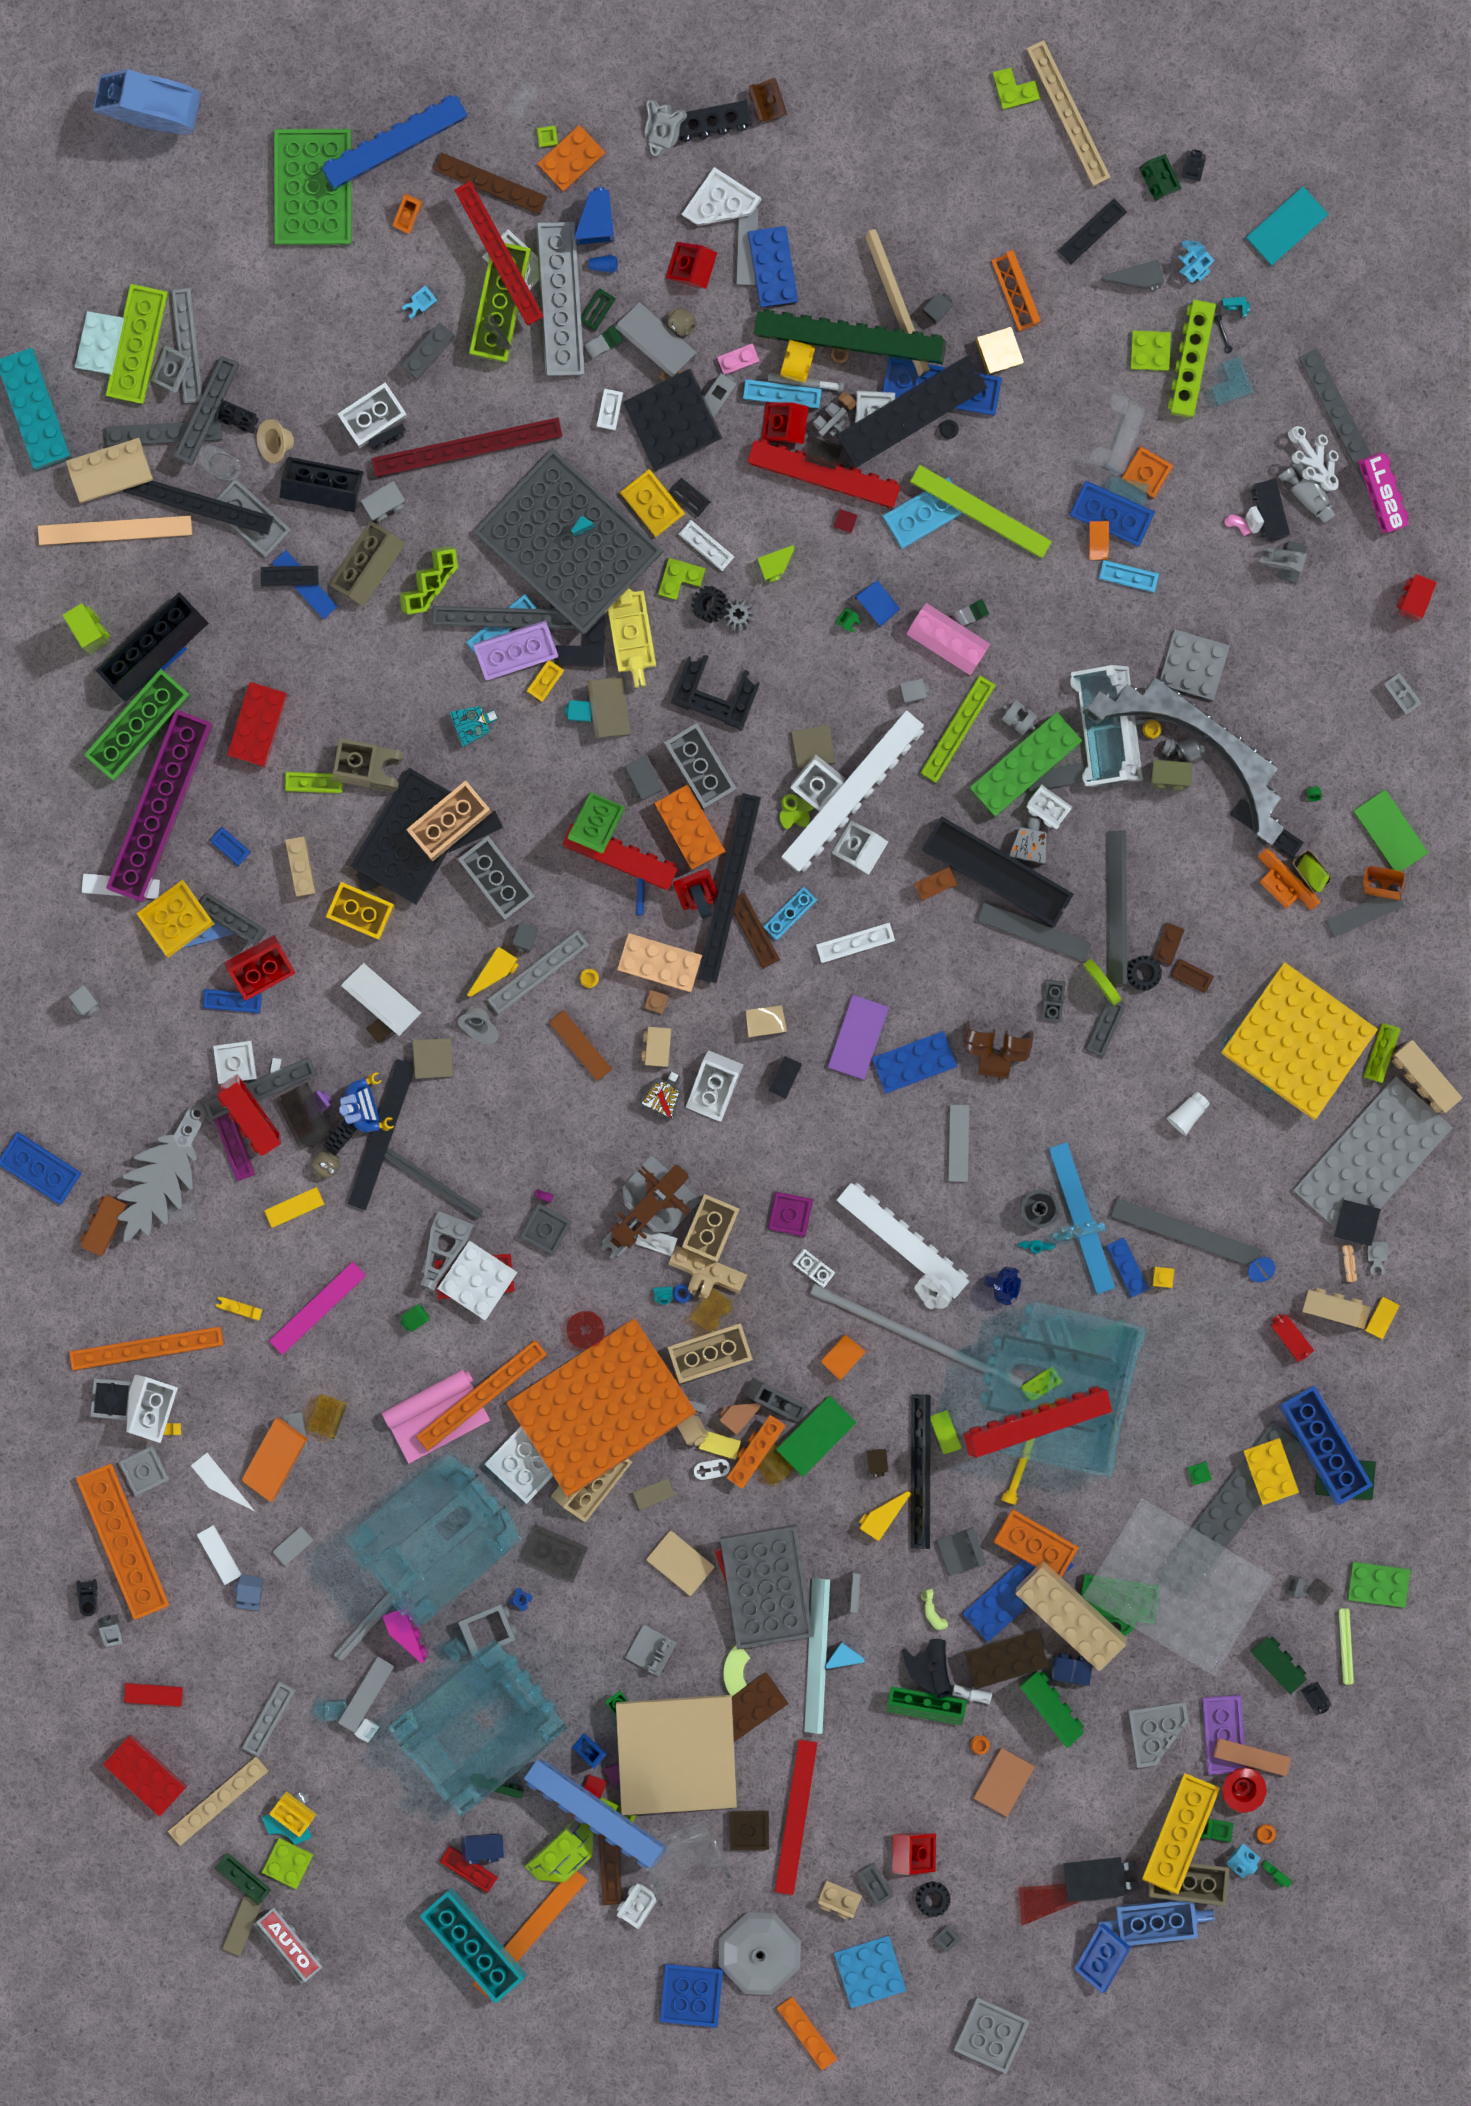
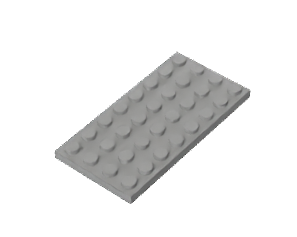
M1395 1076L1293 1191L1336 1229L1343 1199L1380 1209L1453 1127Z

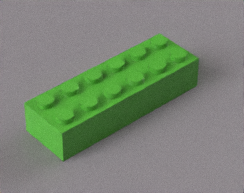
M160 669L85 753V756L116 782L171 720L175 710H179L191 695Z
M1056 712L974 783L970 790L992 816L996 818L1041 777L1082 743V740L1059 713Z

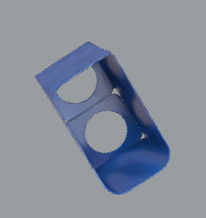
M878 580L855 596V600L858 598L879 624L878 628L900 610V607Z

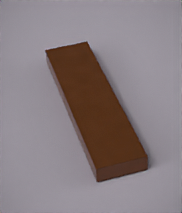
M745 892L738 895L734 915L764 969L780 959Z
M599 1834L603 1905L621 1904L622 1888L619 1846L609 1844L605 1840L606 1837L603 1834Z

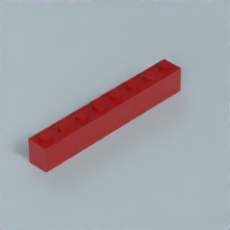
M760 438L759 441L754 440L747 462L749 465L894 509L901 485H897L898 481L889 478L886 481L881 480L879 475L873 473L865 475L861 473L860 469L850 467L849 470L843 468V464L832 461V464L824 462L825 459L819 456L811 458L806 456L807 453L796 450L791 452L788 451V447L777 444V447L769 445L770 442Z
M1093 1386L1088 1388L1089 1391L1072 1393V1397L1057 1398L1054 1400V1403H1042L1036 1409H1024L1020 1411L1021 1414L1006 1415L1003 1417V1420L988 1421L985 1426L969 1428L970 1431L963 1433L967 1453L977 1458L1110 1413L1112 1408L1108 1390L1100 1388V1386Z

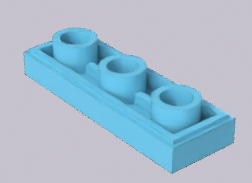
M803 887L763 928L777 941L817 899ZM788 910L794 912L792 917L787 916L786 912Z

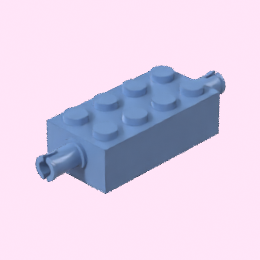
M1166 1899L1116 1905L1117 1918L1110 1921H1098V1925L1104 1923L1113 1932L1117 1931L1119 1937L1130 1946L1198 1938V1922L1215 1921L1214 1909L1196 1911L1192 1902Z

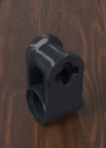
M97 1579L88 1582L77 1580L76 1588L79 1611L84 1616H92L98 1611ZM87 1602L93 1605L91 1613H87L84 1610V1605Z

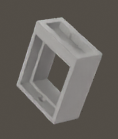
M502 1603L458 1622L473 1658L516 1640L515 1635L518 1632L514 1624L510 1625L508 1617H510L507 1606L503 1607ZM498 1611L509 1637L479 1649L468 1623Z

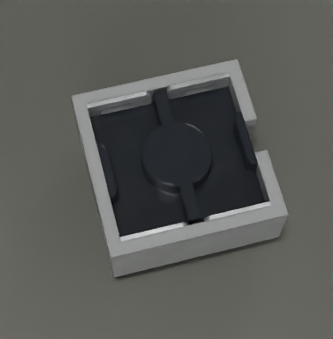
M94 1378L92 1394H95V1401H92L90 1417L127 1420L129 1392L133 1381Z

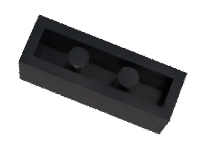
M1277 479L1253 484V489L1250 490L1253 501L1256 500L1257 509L1264 520L1260 528L1261 537H1265L1267 542L1289 536L1290 532Z

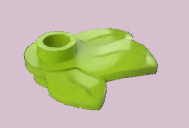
M795 794L785 795L781 802L783 810L780 813V821L783 827L789 829L793 823L807 827L810 823L808 811L813 810L815 807ZM789 800H793L795 802V805L793 807H789L787 805V802Z

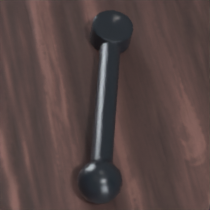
M1216 315L1215 321L1218 322L1225 342V351L1231 353L1233 348L1229 345L1221 322L1222 316Z

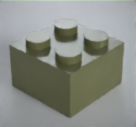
M1153 760L1151 762L1150 785L1154 786V789L1165 790L1167 787H1173V791L1186 790V788L1191 786L1192 763Z

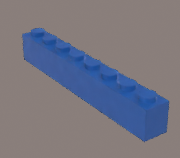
M448 95L441 100L442 103L435 106L432 104L424 109V113L420 115L415 113L408 117L407 122L394 124L391 127L392 130L387 133L382 131L376 134L374 140L370 142L365 140L357 145V149L353 151L348 149L340 154V158L336 160L332 158L324 163L325 166L322 167V172L332 190L341 187L466 119L468 115L458 96L452 97Z

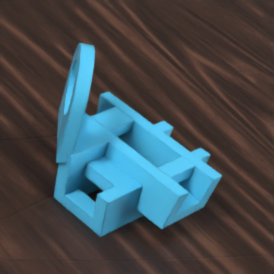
M1188 240L1182 241V246L1187 249L1188 253L1184 257L1178 256L1185 265L1179 272L1187 277L1186 280L1191 283L1196 279L1201 281L1211 272L1208 267L1215 260L1201 243Z

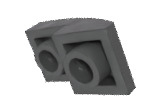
M1046 980L1042 1020L1061 1022L1066 982Z

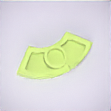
M736 1645L728 1654L724 1665V1681L731 1696L747 1685L743 1678V1669L750 1659L744 1649L737 1650Z

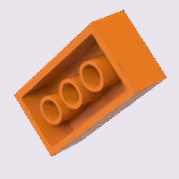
M688 784L654 803L692 871L725 853L721 842Z

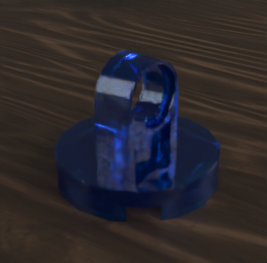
M1004 1267L997 1275V1278L985 1277L984 1285L994 1288V1297L999 1304L1011 1305V1300L1018 1297L1021 1288V1278H1018L1017 1273L1020 1272L1016 1268Z

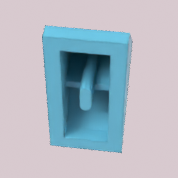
M841 1641L826 1662V1668L864 1663L865 1661L863 1656Z

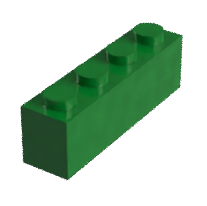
M891 1686L886 1712L962 1726L967 1700L952 1697L939 1699L934 1694Z

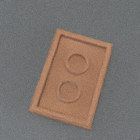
M1001 1747L973 1798L1008 1817L1035 1766Z

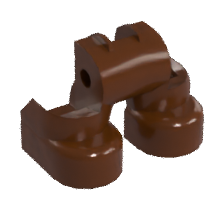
M967 1021L964 1048L966 1052L980 1056L978 1075H983L985 1078L987 1076L996 1077L998 1080L1000 1078L1008 1079L1011 1061H1027L1030 1057L1034 1038L1033 1031H1030L1029 1038L1013 1037L1008 1034V1031H1005L1002 1051L994 1052L992 1051V1045L996 1029H993L990 1033L974 1031L970 1029V1021Z

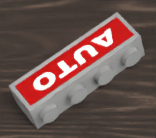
M272 1908L253 1925L298 1981L303 1984L322 1968L320 1965L321 1960L317 1955L310 1953L308 1944L303 1939L300 1940L297 1937V1931L291 1924L288 1925L284 1921L285 1917L282 1912Z

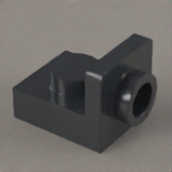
M1196 149L1187 151L1182 172L1183 178L1196 181L1201 180L1206 155L1202 151Z
M1318 1682L1301 1691L1315 1715L1327 1712L1329 1707L1332 1706Z

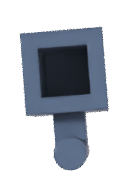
M240 1575L239 1582H235L234 1593H237L236 1608L260 1610L263 1578Z

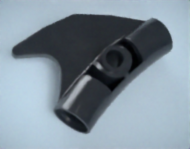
M930 1639L927 1648L919 1657H914L906 1649H902L905 1666L913 1681L939 1699L948 1697L953 1693L947 1671L945 1640Z

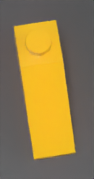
M498 947L467 995L473 997L505 978L509 973L514 974L519 966L516 963L518 959Z
M907 1490L870 1511L868 1515L864 1513L858 1522L861 1524L859 1528L880 1541L911 1492Z

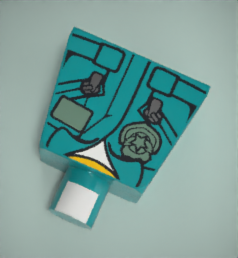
M480 706L450 712L463 748L490 733L487 724L498 720L494 710L483 714Z

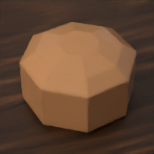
M832 348L830 356L834 363L843 364L848 360L850 353L847 350Z
M843 392L838 397V400L847 410L851 411L856 406L855 399L847 392Z

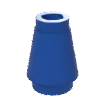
M610 254L590 258L589 269L606 273L616 272L618 269L617 256Z

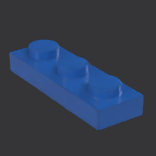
M1123 1237L1106 1245L1131 1297L1148 1290L1149 1287L1125 1238Z

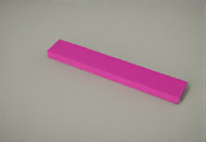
M352 1262L269 1342L283 1355L366 1275Z

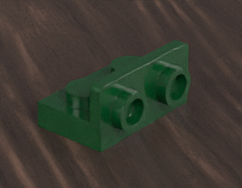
M1166 154L1148 160L1139 167L1141 175L1145 179L1149 192L1155 201L1182 189Z

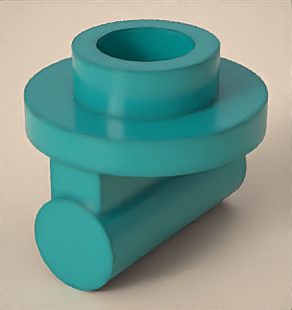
M673 1286L653 1287L655 1302L667 1305L673 1300Z

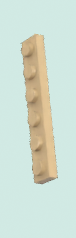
M255 1757L168 1830V1832L181 1846L269 1770L258 1757Z

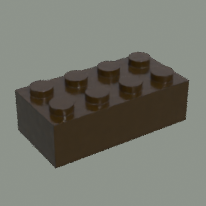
M1037 1628L963 1651L975 1690L1049 1667Z

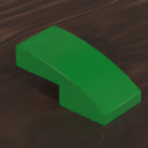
M1208 1818L1201 1837L1231 1842L1234 1823Z

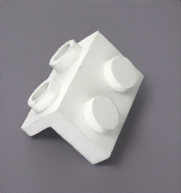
M1042 784L1026 806L1030 814L1035 817L1039 816L1048 827H1054L1055 829H1058L1062 820L1072 809L1071 805Z
M637 1883L636 1886L633 1885L629 1889L627 1900L619 1905L617 1917L640 1929L660 1896L643 1884Z

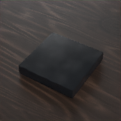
M1343 1199L1334 1237L1372 1246L1381 1209Z

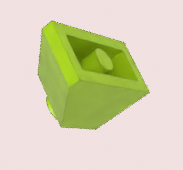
M794 545L757 558L765 581L769 580L772 583L781 579L780 576L784 574L795 551Z

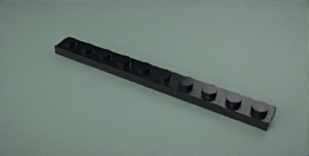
M742 793L698 980L715 984L718 981L761 802V797Z

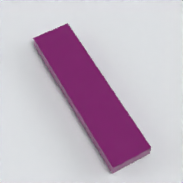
M228 1113L215 1118L214 1121L236 1180L240 1181L254 1176L255 1173L236 1122L234 1123Z

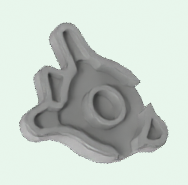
M649 100L646 104L648 120L645 126V136L649 138L650 143L648 144L651 154L653 156H661L664 151L672 148L677 142L680 125L686 119L687 114L684 110H677L671 114V106L669 104L659 106L657 101Z

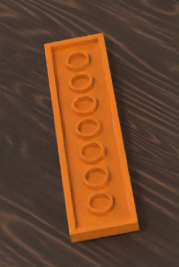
M110 1463L76 1477L133 1619L136 1620L170 1606L113 1464Z

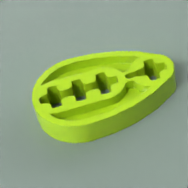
M1091 958L1083 963L1085 969L1113 1006L1122 1001L1114 986Z

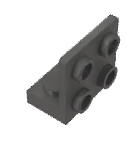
M973 1527L937 1540L950 1576L977 1566L987 1565Z

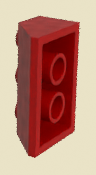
M275 935L260 942L257 947L253 946L225 962L227 971L245 1001L296 974Z

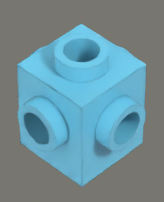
M1242 1843L1234 1850L1225 1864L1241 1878H1244L1248 1874L1252 1875L1258 1869L1257 1863L1260 1857Z

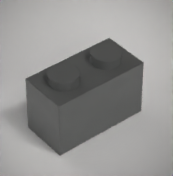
M646 755L625 765L627 770L623 772L628 781H633L635 787L632 789L637 798L641 797L643 801L663 791Z

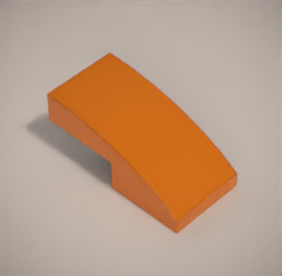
M1089 521V560H1108L1109 521Z

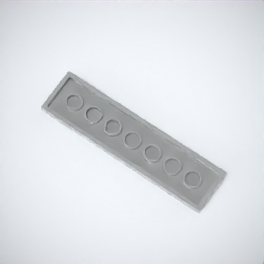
M575 222L537 223L536 235L541 312L544 316L542 318L545 376H583L584 359Z

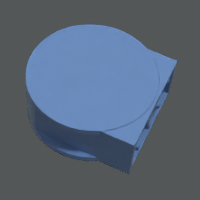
M127 69L100 75L93 112L143 128L175 134L194 133L202 94L200 91L185 84Z

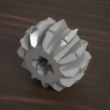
M736 598L735 605L730 601L728 602V606L731 609L724 608L727 611L726 613L729 614L723 615V619L730 618L725 625L729 626L733 623V631L736 629V625H739V631H743L742 624L749 628L750 625L747 620L754 622V618L748 615H754L755 611H748L752 604H748L745 607V599L742 600L740 605ZM736 610H740L741 613H744V616H741L742 619L738 620L736 616H733V613L736 614Z

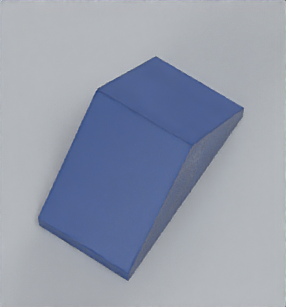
M585 1733L572 1747L593 1769L596 1768L607 1754L606 1750Z

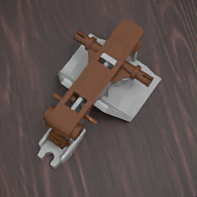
M651 1155L623 1185L624 1205L631 1213L627 1217L621 1212L617 1213L623 1221L616 1222L609 1230L610 1233L602 1241L601 1250L604 1251L606 1248H611L612 1254H610L609 1258L619 1257L637 1241L638 1234L644 1239L647 1238L641 1231L645 1225L652 1231L672 1233L701 1201L684 1185L689 1177L687 1172L679 1165L673 1166L669 1171ZM632 1216H634L636 1220L630 1226H628L626 1223L629 1220L633 1221L634 1219L632 1218ZM638 1221H640L642 1224L640 1225V1224L638 1223V1224L636 1225L638 1228H637L635 1231H633L631 1228H632Z

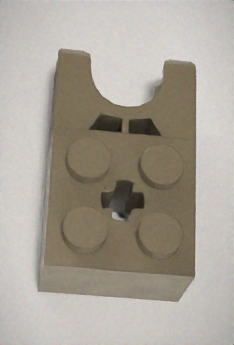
M339 738L332 781L395 792L398 790V781L385 775L382 768L388 764H400L404 759V754L399 750L378 747L375 744Z

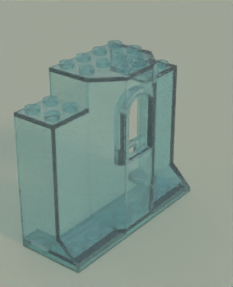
M1030 1300V1304L1026 1303L1024 1314L1027 1315L1026 1321L1022 1322L1020 1327L1022 1337L999 1332L998 1336L995 1335L993 1352L992 1354L989 1353L987 1358L989 1370L984 1372L982 1383L985 1384L984 1392L981 1393L980 1397L982 1408L1003 1413L1004 1415L999 1417L1000 1421L1006 1415H1018L1024 1409L1033 1410L1038 1408L1039 1404H1051L1057 1398L1072 1397V1393L1089 1391L1088 1388L1100 1386V1388L1108 1390L1112 1412L998 1450V1452L1112 1479L1116 1459H1114L1139 1349L1140 1346L1143 1347L1147 1327ZM1018 1363H1025L1051 1369L1052 1372L1046 1396L1015 1389L1010 1383V1373L1013 1367ZM1054 1378H1056V1379H1057V1381H1056L1057 1383H1056L1055 1389L1053 1390V1389H1052V1387H1053V1382H1054Z

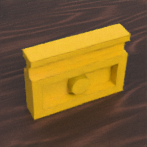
M286 1791L269 1815L300 1837L317 1814Z

